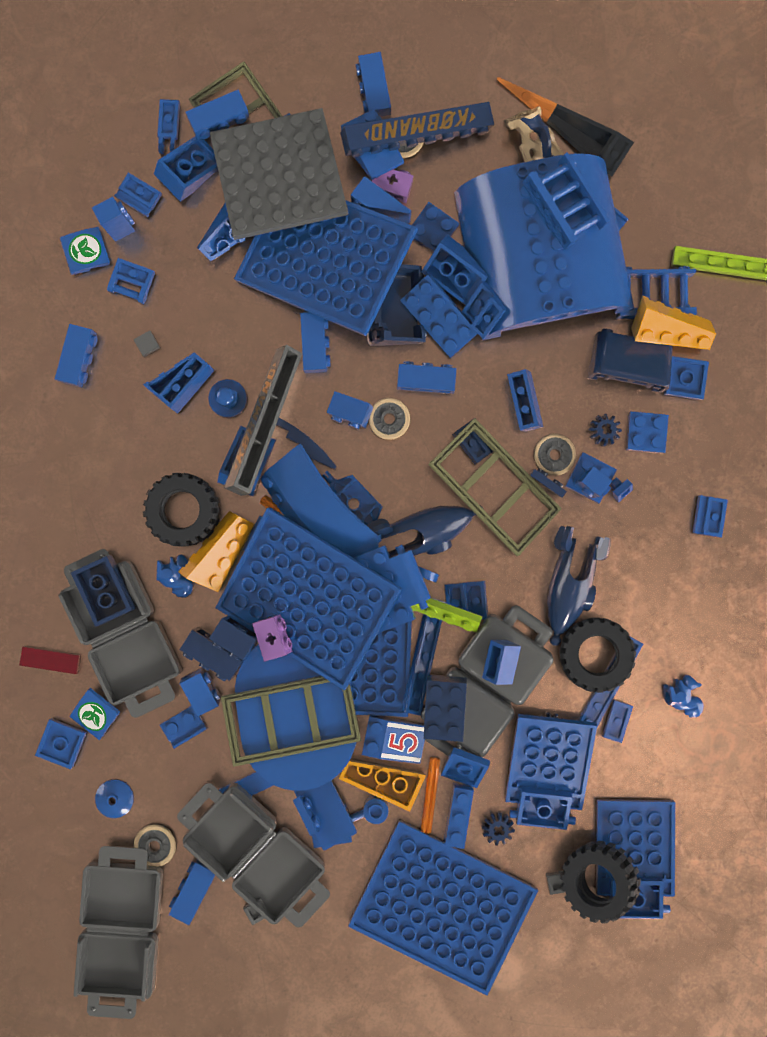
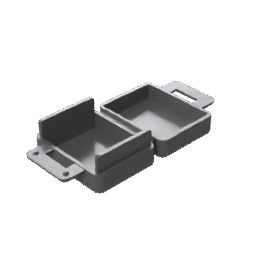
M100 549L65 566L64 574L70 586L63 589L58 596L80 643L92 645L93 649L88 652V659L108 702L112 705L125 702L131 716L137 718L174 700L175 693L168 680L178 676L182 668L161 623L157 620L150 622L147 620V617L153 614L154 608L134 565L130 561H122L117 566L137 609L95 627L71 572L105 556H110L107 550ZM153 687H159L161 694L138 704L135 696Z
M518 605L512 606L504 619L496 614L488 615L477 633L474 634L459 655L458 662L461 668L452 667L445 675L467 677L463 742H454L458 744L457 749L469 751L480 757H484L514 717V707L510 703L522 705L553 663L552 653L544 648V645L552 636V629ZM517 619L538 633L534 640L513 627ZM491 640H508L521 646L513 684L495 685L482 678ZM425 704L422 707L421 718L423 720H425ZM425 739V741L448 757L454 747L445 740Z
M207 783L178 813L177 819L188 829L183 837V846L222 882L232 877L233 890L269 923L277 924L285 916L294 926L302 927L330 897L329 890L318 881L325 872L324 861L288 828L282 827L275 833L273 831L276 827L275 816L238 783H232L223 793L211 783ZM210 798L214 803L196 821L192 815ZM310 889L316 895L298 913L292 907ZM258 898H261L267 911L256 902Z
M103 846L99 850L98 862H90L83 870L79 922L81 926L87 928L78 937L73 996L88 995L87 1013L90 1016L132 1019L136 1015L137 999L145 1001L151 997L155 989L158 936L152 931L157 928L160 922L163 869L156 866H147L148 853L145 849ZM110 858L135 860V864L110 863ZM100 996L125 998V1006L99 1004Z

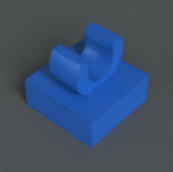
M616 477L611 482V487L614 489L613 498L618 503L633 491V484L628 479L622 483Z

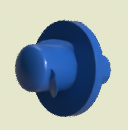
M224 379L213 385L208 399L210 407L216 414L230 418L242 413L247 403V394L243 386L237 381Z

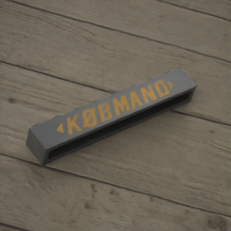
M288 345L276 349L224 486L225 489L240 496L251 494L303 354Z

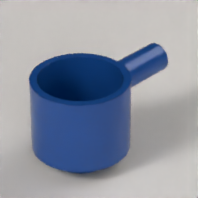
M371 795L365 800L364 808L350 814L353 822L365 817L372 824H380L388 817V802Z

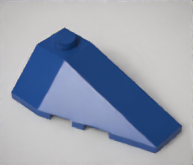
M226 203L222 206L197 247L210 261L229 251L230 247L238 242L242 243L245 241V238L234 240Z

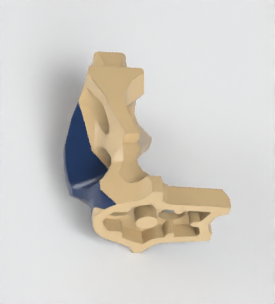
M540 106L531 110L521 111L503 120L507 128L511 130L516 129L521 134L522 144L519 148L525 162L564 155L555 141L552 130L548 128L541 118ZM535 132L538 138L536 141L530 138V133ZM530 149H532L534 152L533 157H531L529 154Z

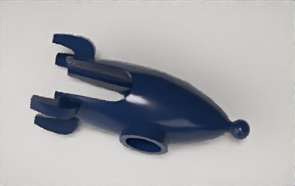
M437 506L413 513L392 524H389L388 520L381 518L366 526L377 535L381 534V539L415 529L417 530V537L414 541L403 545L405 551L412 550L414 556L425 552L428 555H433L451 548V540L470 524L473 516L476 514L465 507ZM396 549L389 551L390 557L398 555Z
M560 526L554 544L561 553L551 577L547 597L548 617L551 629L554 632V635L550 637V643L553 646L561 643L560 635L565 633L575 623L583 611L591 609L596 595V587L593 585L597 560L603 561L608 557L611 538L597 536L594 545L589 544L580 573L573 578L570 574V566L576 544V539L572 538L574 527Z

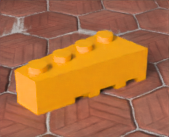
M643 295L631 327L634 339L638 342L710 350L716 335L710 320L691 313L681 312V309L675 307L670 308L659 301H651Z
M229 511L214 528L212 535L203 541L202 547L196 554H192L189 558L190 561L178 572L188 580L219 592L254 523Z
M350 759L338 776L340 780L409 812L426 777L422 772Z

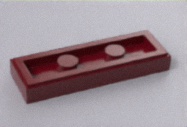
M22 646L19 666L78 674L81 655Z

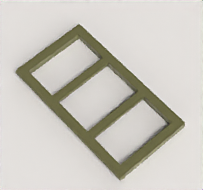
M245 62L240 63L189 98L194 108L201 105V102L244 74L259 96L258 99L246 106L248 113L251 114L265 104L274 118L283 117Z
M475 418L428 464L516 556L521 555L526 547L562 509ZM474 431L494 453L460 486L440 464ZM500 458L523 484L490 517L467 491ZM529 488L549 511L516 544L496 522Z
M322 676L221 696L233 767L361 741L351 685L349 684L347 689L343 690L351 735L321 740L311 689L313 685L330 682ZM304 688L313 742L278 749L268 694ZM261 696L271 751L241 757L231 702Z

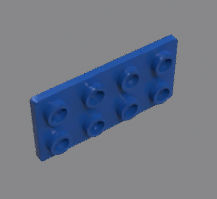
M332 780L314 789L294 791L297 798L293 802L309 835H316L324 851L357 833V829Z

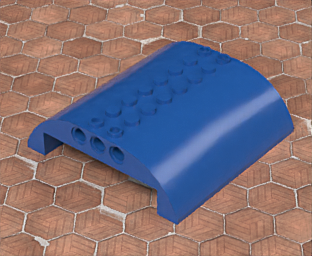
M569 154L575 160L576 167L601 207L606 210L610 221L600 230L594 224L577 234L578 240L566 250L562 247L523 184L527 175L533 171H536L538 176L541 177L559 167L558 162L563 155L489 171L469 180L454 192L464 248L488 275L485 282L496 292L506 308L505 313L486 339L501 337V331L614 309L615 314L634 310L606 164L603 158L591 154ZM563 173L544 185L548 192L552 194L570 182ZM573 190L556 200L555 203L559 210H564L581 199L576 191ZM586 207L566 217V221L573 228L589 219L591 215Z

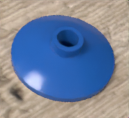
M118 779L104 782L98 788L95 795L97 809L109 818H119L126 815L134 802V794L131 787L126 782ZM110 798H115L116 803H111Z

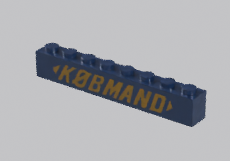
M490 102L348 125L343 127L340 135L345 155L359 157L366 152L376 154L388 148L389 151L399 149L400 146L405 145L410 148L422 142L432 144L439 139L449 141L456 136L466 138L473 133L483 135L488 133L489 129L495 124Z

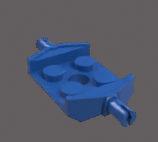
M328 471L325 472L326 475H322L338 498L365 525L379 518L383 506L353 475L338 480ZM355 498L359 501L357 509L349 508L348 502L350 499Z

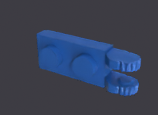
M160 99L157 133L159 138V154H164L165 139L170 140V152L177 148L176 140H178L180 113L179 100Z

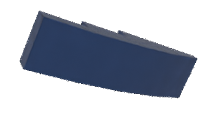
M278 418L276 426L289 431L286 436L288 440L298 445L301 444L310 459L336 470L337 466L309 436L292 424Z

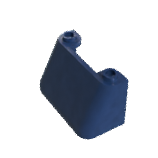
M401 264L367 334V341L370 346L408 345L426 342L427 332L424 326L417 325V319L400 301L424 278L421 272L422 266Z
M604 328L595 335L587 378L597 380L598 377L604 378V380L613 379L643 385L645 388L653 386L652 391L662 393L670 387L673 346L638 342L632 336L613 333V330Z

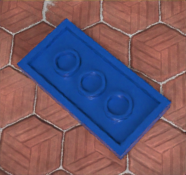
M427 274L400 300L450 358L478 334L471 327L472 322L430 274Z

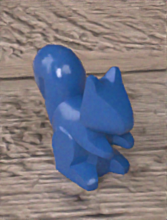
M178 555L176 562H174L173 557H170L169 564H163L160 560L157 561V581L165 587L172 588V593L181 598L189 596L193 591V582L181 576L178 572L189 562L184 555Z
M685 675L682 680L675 679V687L668 686L667 684L663 685L664 700L675 709L684 710L685 715L696 718L702 714L704 704L699 697L691 696V690L702 686V684L696 682L689 675Z

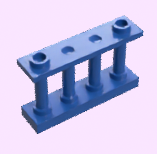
M568 152L559 160V167L541 177L538 176L536 171H533L523 181L524 186L564 250L570 248L578 240L577 234L594 224L600 230L610 221L606 210L601 207L576 167L575 160L570 157ZM564 173L570 183L552 194L549 193L544 184ZM575 190L581 200L564 210H559L555 201ZM586 207L591 217L573 228L570 227L566 217Z
M681 266L678 269L632 270V267H626L630 289L631 278H642V295L648 297L649 300L650 278H661V302L670 308L674 307L669 305V278H680V305L675 308L681 309V312L697 315V307H690L688 304V277H692L696 273V269H690L689 266ZM634 308L632 311L617 313L616 320L635 319L638 308Z

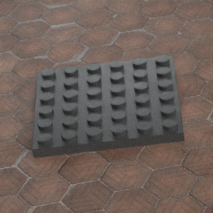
M323 108L210 132L234 240L349 215Z

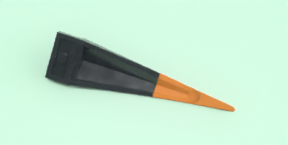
M500 77L497 78L502 85L530 109L540 106L541 118L581 154H591L603 158L607 174L611 177L634 144V141L612 128Z

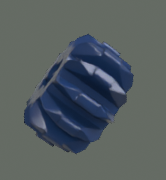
M603 414V417L598 415L596 416V421L592 420L590 422L593 427L589 428L588 431L594 432L590 439L596 437L595 444L598 445L602 440V446L605 447L607 443L613 445L614 439L618 440L620 438L616 433L622 432V429L616 428L620 421L614 423L615 416H611L608 420V414ZM606 426V431L609 433L603 434L604 430L602 428Z
M498 811L497 816L491 812V819L488 817L484 818L487 824H482L481 827L485 830L482 834L484 837H488L487 841L489 843L494 840L496 846L499 845V841H502L503 845H505V838L511 840L512 836L509 833L515 832V829L511 827L514 823L512 820H508V814L502 817L501 811ZM496 826V827L499 828V827L501 826L502 830H498V829H497V830L495 831V828H494V827Z

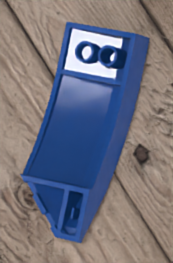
M301 444L297 445L272 465L260 478L264 488L267 489L272 497L274 504L277 505L285 517L352 558L379 548L381 534L377 535L346 507L323 479Z

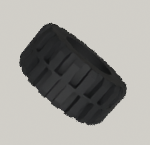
M172 473V475H165L161 477L162 480L154 482L152 484L154 487L146 493L148 495L147 500L143 502V506H145L143 517H146L147 520L145 524L147 528L152 530L151 534L154 537H158L159 541L171 546H192L204 541L209 534L213 533V528L219 522L218 514H220V508L218 503L220 502L215 495V490L208 485L209 483L188 473ZM177 492H188L199 503L197 520L186 528H178L171 525L165 515V506L168 499Z
M588 618L572 626L563 637L559 651L560 663L567 677L578 687L597 693L612 691L614 688L623 685L624 681L631 676V671L635 667L634 661L636 657L634 642L631 640L630 634L618 623L606 618ZM590 637H604L614 646L616 652L614 664L605 672L592 673L586 670L579 660L580 646Z
M605 841L589 842L581 846L568 857V860L564 862L562 867L564 871L561 873L560 879L564 883L561 884V889L566 892L564 896L566 902L570 901L573 905L570 908L574 912L576 910L579 911L580 917L583 919L589 917L590 922L597 923L600 920L602 924H605L610 920L613 922L618 920L633 907L640 893L638 887L641 885V879L636 876L639 870L637 866L633 867L632 862L634 860L631 856L627 858L624 855L626 851L622 848L616 849V844L611 842L607 845ZM597 864L603 866L612 874L616 883V894L610 899L601 898L589 889L585 880V871L589 865Z

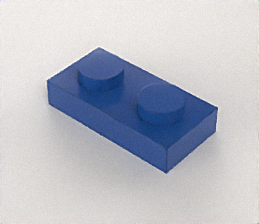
M613 699L602 737L622 743L633 709L632 705Z

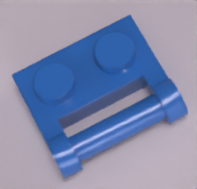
M118 258L108 283L107 291L120 293L144 304L147 300V294L155 271ZM118 280L141 287L140 293L117 285Z

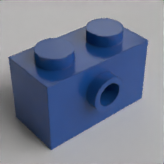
M334 391L326 413L332 416L331 420L342 423L343 420L349 422L348 426L355 429L360 427L366 428L373 406L365 401Z
M593 466L583 472L575 482V485L589 498L605 496L611 489L609 485L612 480Z
M491 640L482 678L495 685L513 684L521 646L508 640Z
M202 668L182 677L179 683L197 716L218 707L219 699H221L219 691L216 688L213 689L211 685L212 680L209 673L204 672Z

